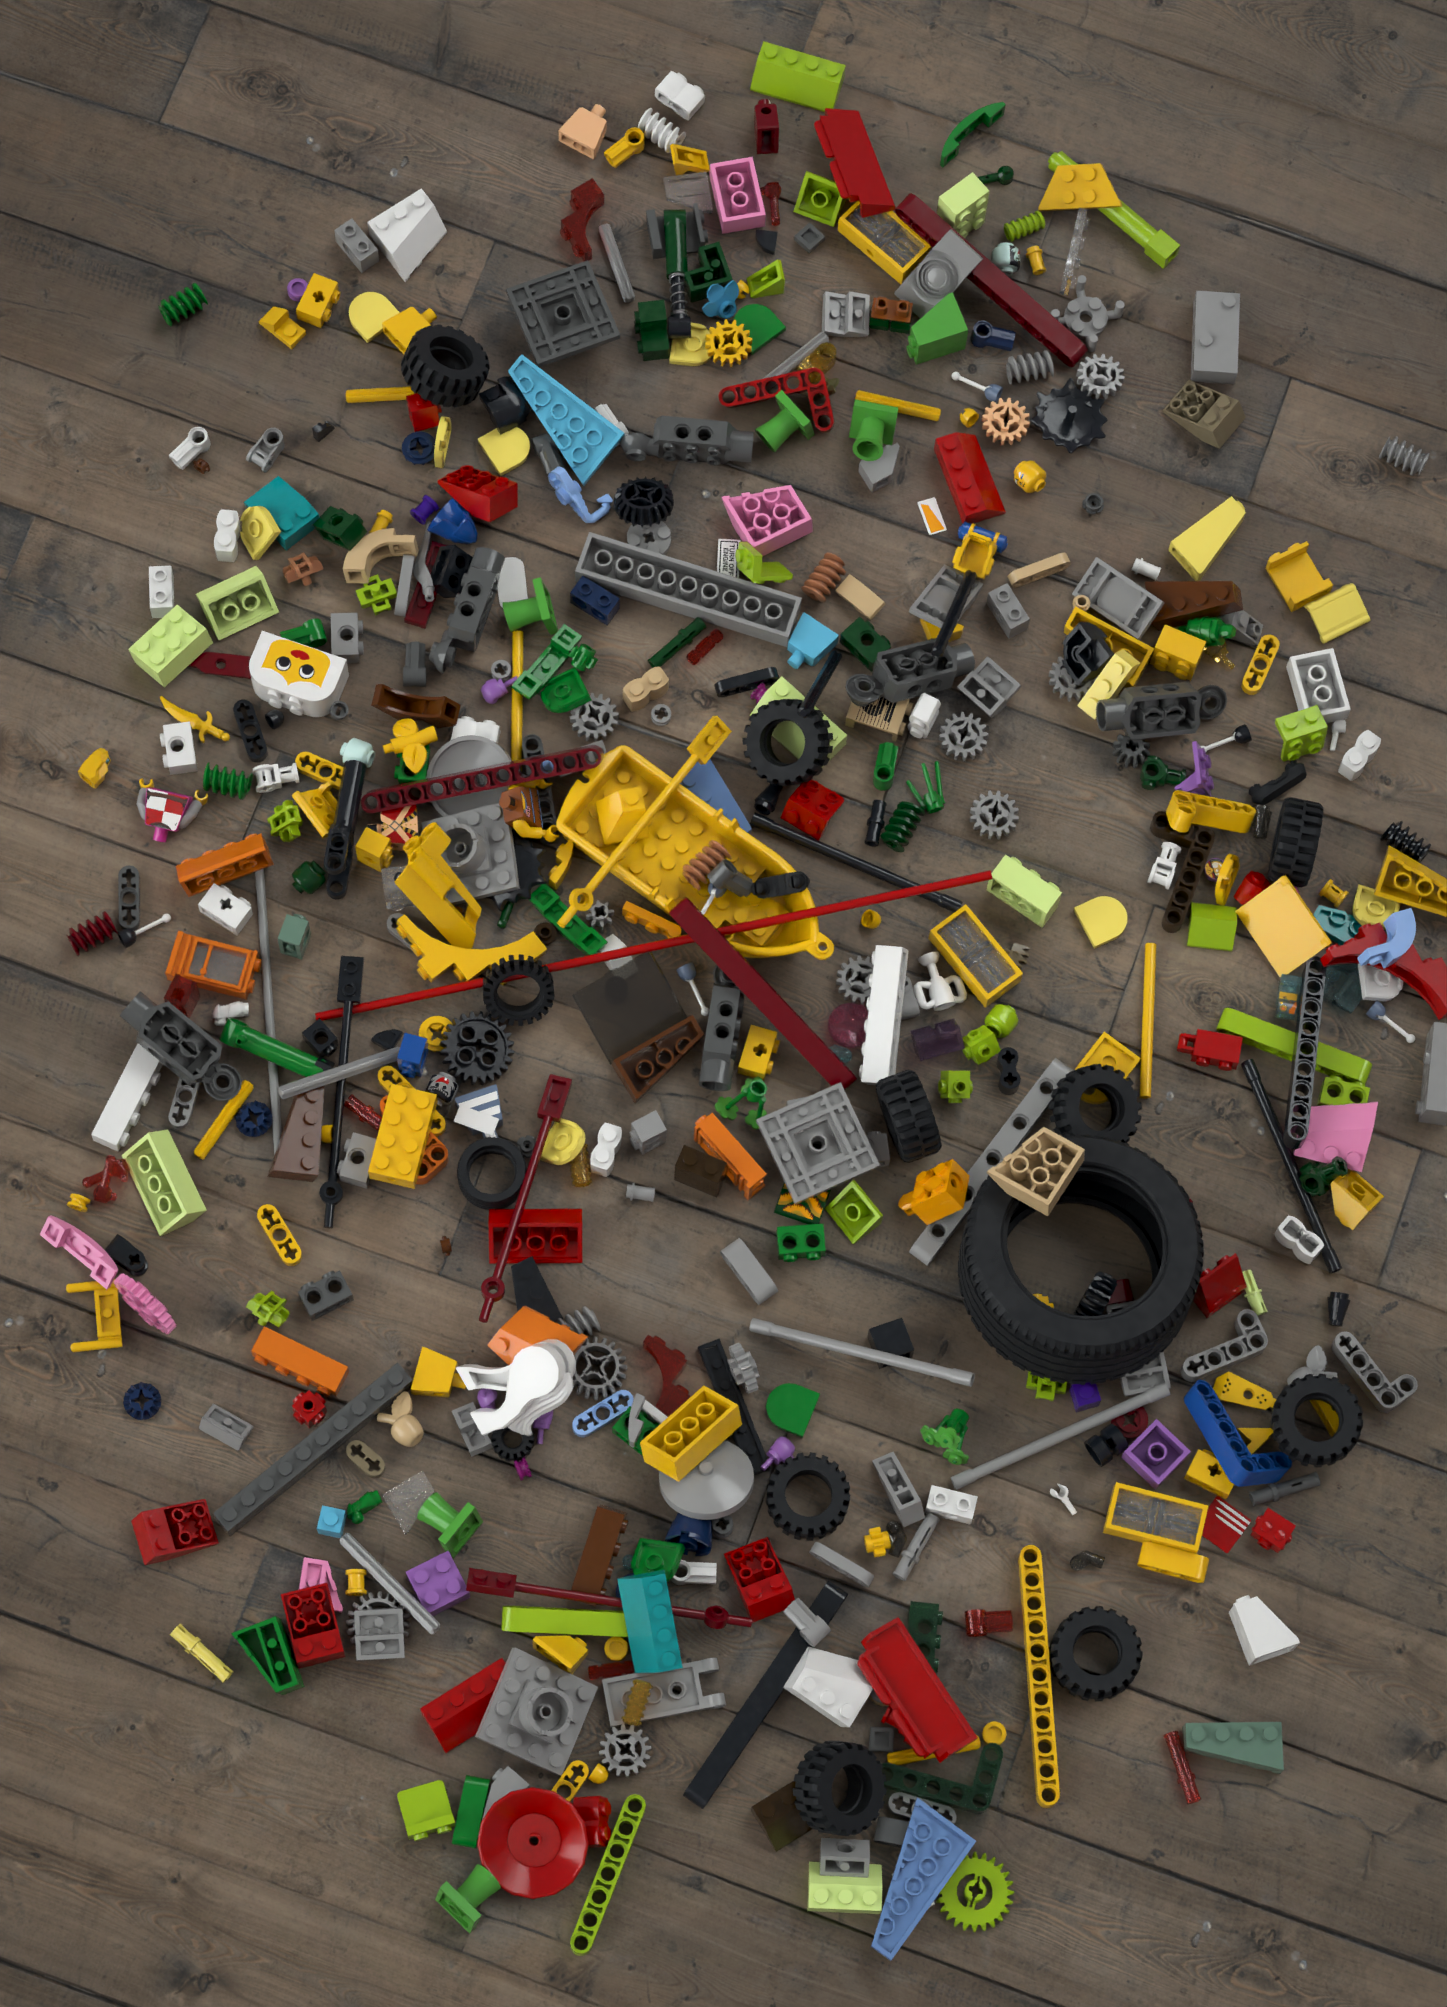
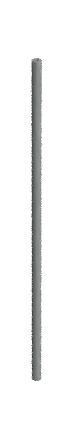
M264 869L255 872L262 959L266 1035L276 1039ZM268 1061L275 1155L282 1134L280 1095L278 1094V1066Z

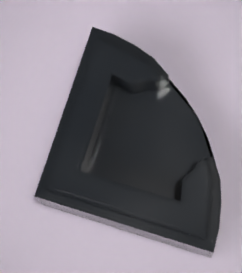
M756 229V240L765 252L775 255L778 232Z
M325 421L323 425L318 423L312 427L313 437L320 442L335 427L329 421Z
M397 1029L382 1031L375 1034L371 1041L381 1048L388 1050L397 1045L403 1036V1032Z

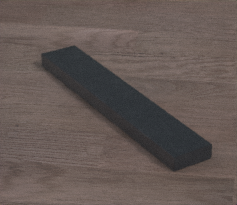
M720 1339L698 1346L697 1349L714 1391L739 1406L742 1425L732 1433L736 1446L750 1459L754 1475L765 1472L760 1467L767 1460V1456L739 1386L730 1372L727 1356Z

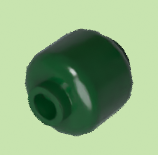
M314 860L312 862L304 861L292 873V878L295 881L292 885L301 894L304 891L308 894H313L325 883L324 875L326 872Z

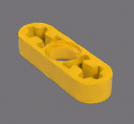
M1265 635L1261 638L1244 675L1241 688L1248 695L1259 693L1277 654L1280 643L1274 635ZM1268 642H1271L1272 647L1269 649L1268 654H1263ZM1263 660L1267 667L1259 670L1255 667L1254 662ZM1253 675H1256L1255 685L1253 688H1250L1248 682L1252 680Z
M301 752L297 755L295 763L298 772L324 784L330 781L333 788L340 789L341 779L339 778H342V766L310 752ZM306 759H309V762L312 766L306 765L305 767H302L301 761H306ZM324 767H329L333 772L329 777H322L320 770Z
M265 1204L261 1206L257 1212L258 1221L281 1260L288 1266L299 1264L302 1259L301 1249L281 1215L273 1205ZM265 1211L274 1213L272 1214V1219L275 1225L272 1227L267 1218L262 1219ZM278 1229L286 1232V1237L282 1241H276L273 1238V1233ZM286 1244H288L292 1252L297 1251L295 1259L286 1258L287 1250L284 1247Z
M580 1760L571 1762L551 1791L557 1793V1789L560 1786H568L571 1789V1795L566 1800L571 1802L588 1778L589 1769L587 1764ZM581 1766L583 1767L582 1773L584 1776L578 1775L574 1783L578 1785L575 1788L571 1782L564 1779L566 1776L571 1779L574 1775L572 1768H579Z

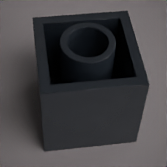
M903 1318L869 1329L867 1338L871 1349L907 1358L913 1357L914 1348ZM877 1362L879 1369L890 1366Z

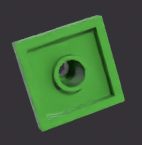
M782 390L775 395L781 412L755 429L761 440L774 453L797 429L808 440L815 435L811 421Z
M855 400L849 438L856 439L852 449L858 458L865 461L877 460L883 454V444L892 445L899 407Z
M541 577L532 580L536 593L535 597L503 602L505 618L511 632L541 620L550 635L558 632L550 593Z
M438 1492L428 1497L421 1506L417 1516L418 1520L443 1533L438 1540L445 1552L449 1551L452 1558H455L483 1523L477 1509L472 1504L467 1502L463 1509L458 1512Z
M477 1864L457 1890L446 1881L439 1888L435 1900L470 1934L477 1927L481 1918V1914L476 1908L491 1895L499 1891L501 1886L485 1867Z

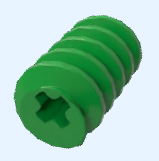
M196 283L191 285L192 290L185 287L184 294L180 291L176 292V298L170 295L168 297L169 303L165 299L161 300V307L159 306V309L170 327L173 326L172 319L179 323V315L187 319L188 310L194 315L196 314V306L202 311V303L208 305L202 290Z
M207 763L203 775L204 791H209L212 787L213 793H218L221 789L222 795L226 796L230 792V797L235 798L238 794L239 799L243 800L251 788L253 773H250L248 778H245V771L236 776V769L234 768L228 774L226 766L219 772L217 764L211 770L210 763Z

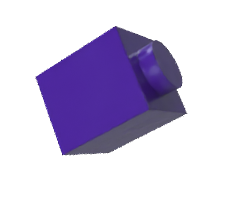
M1088 1382L1085 1385H1071L1069 1392L1076 1413L1099 1406L1101 1398L1096 1384Z

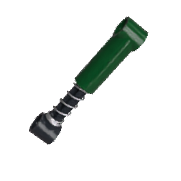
M686 209L664 210L666 277L671 284L669 291L672 294L670 296V301L672 302L670 309L672 312L671 316L668 317L669 339L691 338V318L687 314L688 311L685 310V304H687L685 295L687 293L684 290L686 283H684V272L688 271Z

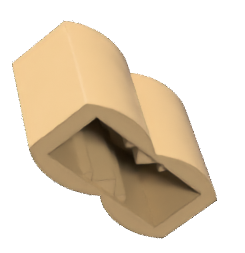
M654 667L648 670L642 678L634 679L623 688V701L631 712L641 710L650 700L658 699L666 694L669 689V678L661 667Z

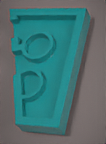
M1319 905L1313 914L1329 939L1339 945H1344L1347 940L1353 938L1359 932L1358 928L1362 926L1353 915L1334 908Z

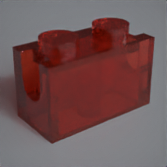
M175 974L164 996V1001H169L190 1019L201 997L197 983Z

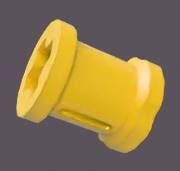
M1330 879L1318 895L1326 897L1334 903L1335 908H1338L1349 892L1341 890Z
M346 1570L348 1590H346L345 1594L349 1596L367 1595V1590L364 1589V1576L367 1575V1570Z

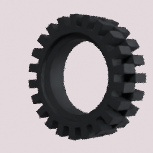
M519 954L518 960H514V955H509V961L507 962L504 957L499 959L500 965L494 962L491 965L492 970L488 969L486 971V977L483 978L482 985L484 1005L486 1004L488 1012L491 1011L492 1017L496 1019L499 1016V1022L501 1023L508 1019V1025L511 1026L514 1025V1020L518 1021V1026H523V1020H527L529 1025L533 1023V1017L537 1021L542 1019L541 1013L546 1015L549 1012L548 1007H552L555 997L554 981L546 965L542 967V961L539 959L534 963L532 956H528V959L524 960V955ZM513 975L529 976L540 987L537 997L532 1002L522 1006H514L504 1002L499 997L497 989L504 979Z

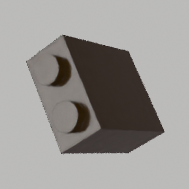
M684 1145L675 1164L674 1180L717 1198L726 1178L727 1162Z

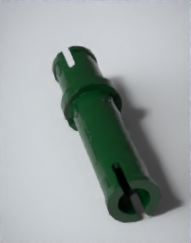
M696 617L685 629L681 628L678 631V635L647 660L652 668L661 667L685 645H690L693 642L692 639L707 628L705 623L699 617Z

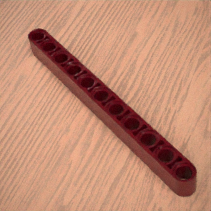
M908 194L895 208L896 215L932 248L950 229L960 236L983 258L967 278L1065 365L1074 367L1087 353L1088 349L1081 340L916 195Z
M589 745L368 791L362 797L361 807L367 813H376L592 769L602 762L604 752L597 745ZM587 752H595L598 760L596 762L589 761ZM572 756L576 761L575 766H568L565 763V757ZM543 761H551L554 769L552 771L545 770ZM528 765L531 768V775H524L521 772V766ZM499 770H507L509 779H501ZM477 775H485L487 777V784H480L477 781ZM455 779H462L465 782V788H457ZM433 784H441L443 786V793H436L433 789ZM413 787L421 791L420 798L412 795L411 789ZM390 792H395L399 795V802L390 800ZM369 796L377 799L378 804L376 807L368 804L367 798Z
M684 897L669 911L671 917L831 1086L841 1082L844 1090H846L857 1080L853 1072L687 897Z

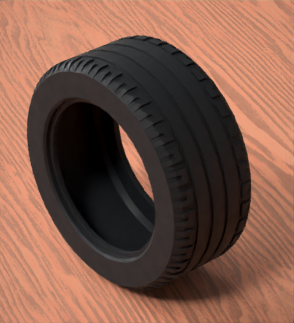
M1066 1134L1062 1137L1085 1149L1083 1163L1056 1205L1074 1203L1094 1206L1111 1213L1127 1224L1138 1236L1149 1257L1152 1270L1151 1287L1130 1306L1107 1315L1078 1316L1056 1310L1041 1302L1021 1283L1013 1269L1007 1248V1238L1011 1231L1022 1220L1037 1210L1008 1195L989 1175L977 1191L966 1220L958 1256L959 1287L961 1296L964 1297L963 1302L967 1313L972 1316L971 1321L977 1331L982 1333L983 1339L987 1341L990 1347H994L999 1355L1005 1360L1012 1361V1365L1019 1367L1023 1371H1030L1031 1375L1039 1376L1042 1379L1044 1377L1050 1378V1381L1070 1382V1384L1085 1385L1088 1382L1090 1384L1104 1383L1108 1379L1113 1381L1125 1377L1127 1373L1132 1374L1143 1368L1144 1364L1148 1365L1177 1336L1186 1319L1200 1282L1204 1262L1202 1259L1204 1256V1241L1201 1239L1203 1234L1200 1221L1197 1220L1198 1215L1192 1202H1189L1190 1197L1185 1192L1183 1186H1179L1178 1180L1169 1170L1166 1171L1164 1165L1158 1163L1155 1158H1150L1146 1152L1140 1151L1137 1147L1132 1148L1128 1143H1122L1117 1139L1113 1141L1109 1137H1101L1099 1135L1093 1137L1090 1134H1075V1136Z

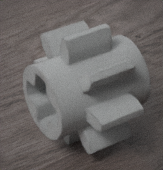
M597 900L596 904L588 909L591 913L586 914V920H592L591 927L599 926L603 930L604 925L607 923L612 925L610 916L614 915V910H608L609 902L602 904Z

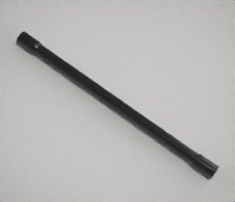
M756 812L751 819L750 825L778 835L901 889L920 885L778 824L774 820ZM937 891L917 895L951 912H956L963 903V901Z
M1254 1059L1246 1060L1241 1063V1067L1248 1083L1253 1089L1313 1233L1324 1243L1321 1252L1330 1274L1342 1269L1341 1263L1329 1241L1310 1194L1301 1186V1180L1299 1179L1301 1176L1300 1170L1291 1149L1285 1146L1283 1142V1130L1262 1084Z

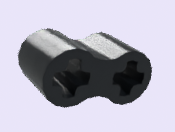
M1011 1047L1000 1050L996 1062L997 1068L1001 1073L998 1087L1001 1093L1005 1095L1016 1093L1021 1080L1016 1069L1019 1055ZM1004 1057H1008L1011 1063H1007ZM1006 1079H1010L1013 1085L1010 1086L1008 1082H1006Z

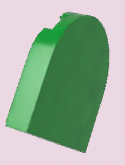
M760 304L746 305L734 317L737 326L743 323V331H750L749 337L752 338V351L749 353L751 355L786 330L785 325L769 308Z
M575 667L551 678L547 682L545 689L541 692L544 706L554 713L568 712L592 701Z
M793 1383L782 1384L776 1387L768 1396L766 1403L767 1415L772 1424L777 1428L803 1438L820 1393Z
M640 1538L631 1562L634 1575L665 1570L666 1581L668 1582L678 1570L685 1550L684 1545L681 1543Z

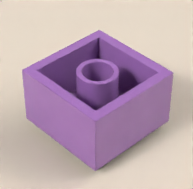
M1156 1419L1124 1451L1121 1458L1156 1490L1185 1461L1191 1451Z
M449 1551L405 1572L419 1603L432 1616L470 1598V1592L466 1591V1584Z

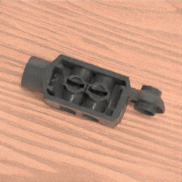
M716 964L713 971L715 983L711 997L699 1085L709 1090L728 1091L731 1089L738 1041H734V1039H739L741 1019H737V1017L742 1018L745 994L732 980L726 977V974Z

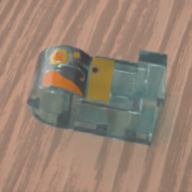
M1281 975L1276 999L1275 1018L1294 1021L1303 977Z

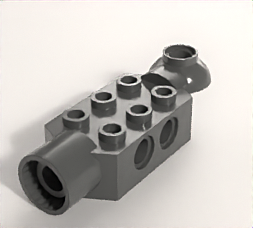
M660 416L654 424L653 438L642 433H630L624 435L619 443L622 450L626 453V458L632 461H643L646 459V455L663 458L665 461L685 460L688 463L707 462L710 465L725 464L729 461L751 463L754 432L737 430L727 421Z
M485 547L475 549L468 572L464 573L461 581V586H463L461 594L457 593L455 597V611L449 614L447 620L449 628L444 631L440 643H433L429 661L433 662L437 670L442 674L447 667H452L457 648L475 652L478 647L497 593L500 573L505 561V557L493 549Z
M937 638L878 652L872 676L855 674L846 681L845 688L851 701L860 707L867 706L881 697L895 703L918 697L922 693L930 694L952 688L955 677L967 675L974 671L975 660L973 652L966 643L954 646L947 645L943 656L938 658L931 654Z
M1189 682L1128 687L1123 689L1119 698L1099 700L1096 706V718L1101 731L1122 729L1131 740L1196 733L1200 726V718L1210 720L1223 712L1227 704V696L1225 691L1217 685H1207L1196 690Z
M140 991L121 1013L120 1017L138 1031L136 1042L189 1086L202 1082L210 1097L221 1101L230 1100L239 1093L242 1083L240 1073L229 1064L218 1063L222 1045L169 1001L157 1005ZM223 1078L227 1081L228 1086L220 1088L216 1080Z

